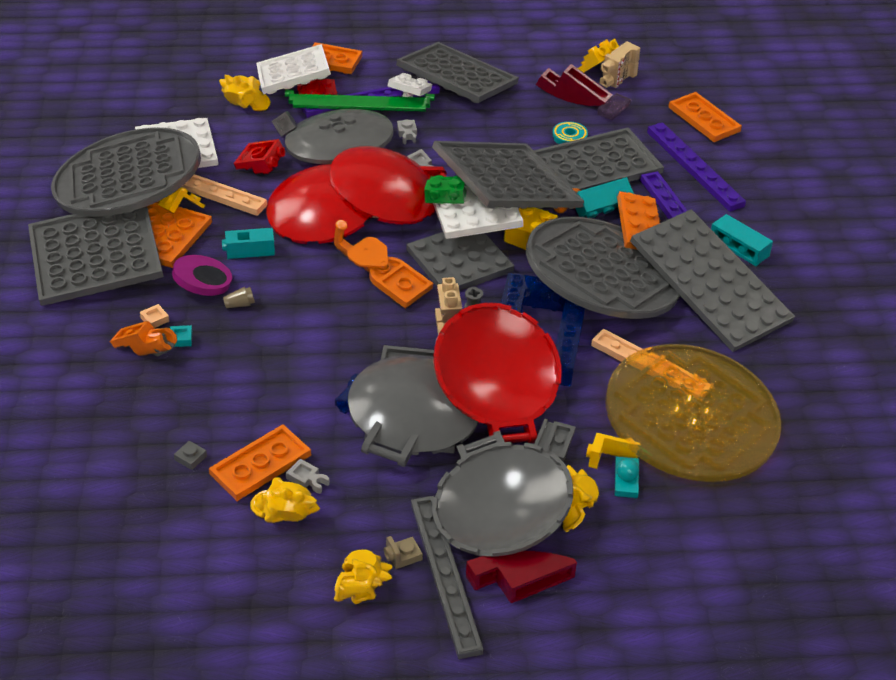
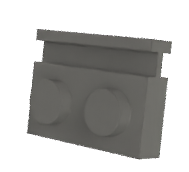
M544 419L535 445L541 446L544 451L550 454H556L564 462L576 427L556 421L551 423L548 422V419Z

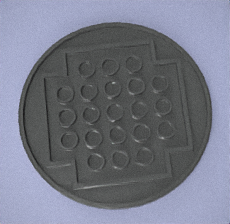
M154 127L118 133L94 142L70 157L59 168L52 180V195L58 206L63 210L81 216H111L134 211L164 199L187 183L200 165L201 152L198 143L191 135L176 129Z
M561 217L541 223L531 232L528 238L526 256L535 274L554 292L588 310L619 318H651L668 312L675 306L680 297L639 250L625 248L621 226L592 218Z

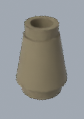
M244 286L223 297L226 309L251 306L250 304L255 303L251 287L245 288Z

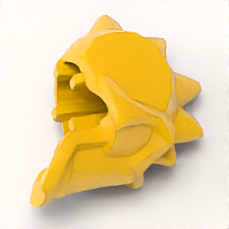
M225 75V79L219 80L222 86L221 91L230 103L242 108H247L250 105L254 111H264L270 106L271 101L269 97L259 90L261 84L255 77H245L242 75L231 77Z
M567 465L573 482V501L563 521L565 532L575 529L583 521L586 515L583 508L587 506L589 508L593 507L599 496L595 480L588 476L584 469L577 473L570 465Z
M280 477L273 478L269 489L256 494L250 502L252 512L258 517L265 518V521L268 523L283 520L301 521L309 514L320 510L316 503L317 500L311 496L310 491L306 487L293 482H284Z
M368 550L351 552L345 558L342 565L344 572H341L337 578L334 600L340 602L351 597L354 604L374 600L376 587L382 586V582L392 579V576L388 573L393 568L392 565L381 562V556L375 555Z

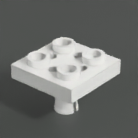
M401 73L388 81V87L403 91L402 97H413V94L422 96L432 89V84L427 83L426 79L411 78L410 74Z

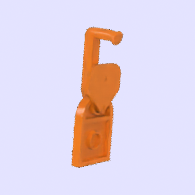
M344 220L336 222L334 237L336 248L357 266L367 270L372 284L405 309L433 289V282L404 261L395 257H388L387 246L377 238L366 237L354 246L343 239L347 223Z

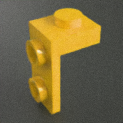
M183 187L158 203L159 206L172 213H175L183 198L203 209L205 207L200 202V197L193 193L188 195V190Z
M596 433L593 444L588 445L586 457L590 458L588 467L597 469L602 453L618 457L638 458L641 444Z

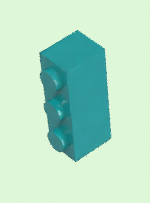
M625 177L578 191L577 194L584 200L582 208H576L579 217L594 218L598 213L603 212L607 214L614 211V208H618L617 196L619 191L634 194L628 178Z
M726 214L712 224L711 230L737 256L754 266H757L770 256L773 241Z

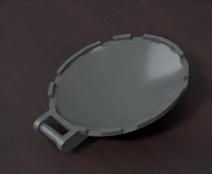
M401 355L377 361L365 368L355 378L348 395L351 419L356 427H360L365 432L366 439L363 442L361 452L365 454L372 453L395 461L397 465L402 467L407 465L411 455H419V452L432 451V454L450 450V446L458 442L463 443L470 437L479 423L463 414L444 394L437 380L434 360L431 357Z
M499 430L493 432L492 436L465 446L463 444L457 446L461 459L456 462L457 466L450 473L446 472L437 485L438 491L432 501V513L435 524L441 535L450 544L462 551L475 555L504 556L531 548L556 531L571 508L573 482L568 468L556 454H550L544 451L541 446L535 444L512 445L511 442H504Z

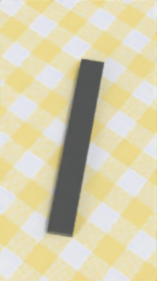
M434 496L412 499L411 507L458 659L483 655V646L450 544L441 535L434 521L432 513Z

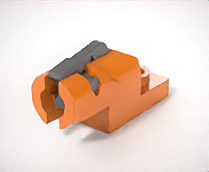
M149 321L121 328L110 340V343L114 348L130 346L138 356L153 354L159 357L172 350L177 342V337L170 328L154 329Z

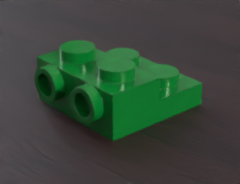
M431 176L430 180H427L424 189L425 203L464 204L468 186L458 176Z

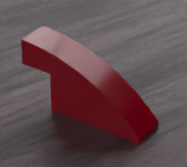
M572 64L568 66L561 76L548 68L536 83V86L562 100L580 105L602 106L613 95Z
M521 551L504 556H481L466 562V578L474 590L497 582L509 602L513 603L575 578L577 562L575 559L567 556L538 551Z

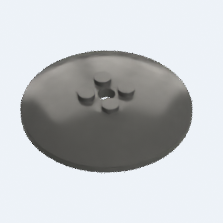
M332 110L311 116L296 124L297 127L287 133L285 145L289 154L296 159L315 164H332L334 158L339 153L349 148L359 146L384 148L393 137V125L386 116L370 110Z

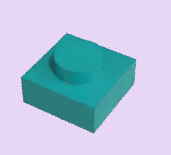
M192 325L170 326V329L174 331L177 337L174 347L192 346Z

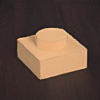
M159 304L140 312L141 319L144 322L149 321L154 328L169 322V315Z

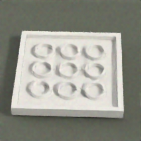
M322 44L256 63L263 94H273L283 88L290 89L294 85L300 83L307 84L311 80H321L331 75Z
M207 118L179 120L169 123L162 122L135 127V129L171 128L191 135L198 143L201 152V162L198 168L218 165V158Z
M469 187L464 204L433 203L446 239L524 227L523 218L518 207H511L510 209L503 207L487 208Z

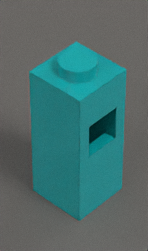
M273 228L225 231L226 239H222V249L227 251V259L275 255Z

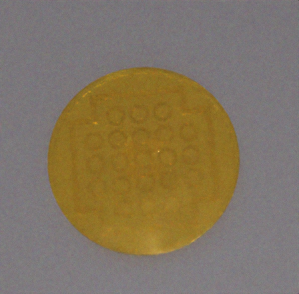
M684 344L652 346L628 356L617 366L610 377L605 400L608 418L619 438L625 439L630 443L629 449L648 464L664 472L696 481H728L741 478L756 471L769 460L775 451L781 433V418L772 394L750 370L723 354L706 348Z

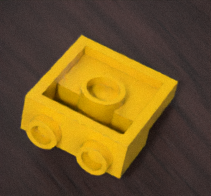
M606 39L598 44L599 48L594 46L587 50L589 54L583 57L582 66L577 69L584 73L603 62L605 55H611V52L619 47L616 39L610 42Z

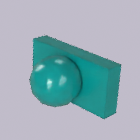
M616 456L614 496L638 498L639 458Z

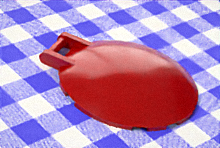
M359 146L342 151L334 158L329 172L331 184L343 201H349L353 204V209L365 216L371 214L379 217L378 221L391 224H414L423 221L427 216L431 217L436 210L433 203H425L424 189L426 182L430 180L431 176L441 175L447 177L444 167L421 166L403 154L373 146Z
M331 164L304 169L284 180L271 194L266 208L267 219L271 228L282 238L288 237L292 242L307 244L308 241H318V244L333 242L336 222L338 220H344L347 223V229L344 230L343 237L345 238L364 226V222L368 218H372L373 215L367 214L365 216L353 209V204L347 200L343 201L339 197L330 181L329 172Z
M480 303L460 310L459 313L455 314L445 323L439 332L433 354L437 380L444 394L457 409L471 419L487 425L489 436H492L493 432L499 431V428L523 426L525 433L502 435L504 442L517 443L527 441L528 443H535L537 432L534 420L541 416L553 403L561 383L562 371L558 350L550 335L545 333L537 325L538 321L527 313L523 312L522 314L505 304Z

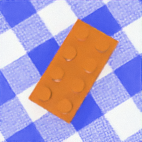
M697 92L669 102L668 108L713 142L741 132L742 125Z
M619 191L617 200L625 248L638 250L630 242L631 237L660 224L656 199Z
M282 424L210 467L209 474L238 501L289 470L299 459L305 460L310 457L311 449Z

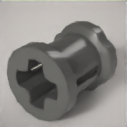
M477 287L468 288L465 291L467 302L464 308L480 304L483 298V291Z

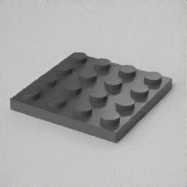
M444 232L408 243L406 248L408 253L436 286L437 284H442V278L454 277L455 282L459 285V291L514 272L512 262L485 233L446 239Z

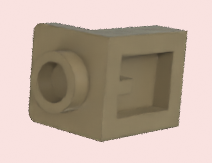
M391 536L386 537L384 554L387 561H392L395 569L423 560V554L413 536L398 542H394Z

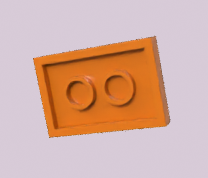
M315 42L313 46L320 45L322 43ZM322 44L330 71L342 72L343 74L353 73L362 58V51Z

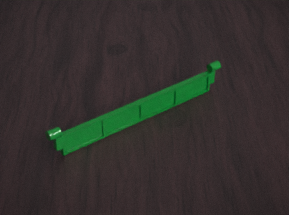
M285 90V97H289V104H293V108L426 112V108H430V101H434V94H426L425 98L294 94V90Z

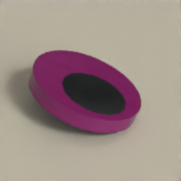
M186 255L177 259L173 266L172 276L175 282L192 293L214 296L225 293L230 288L232 273L227 266L216 259L202 255Z

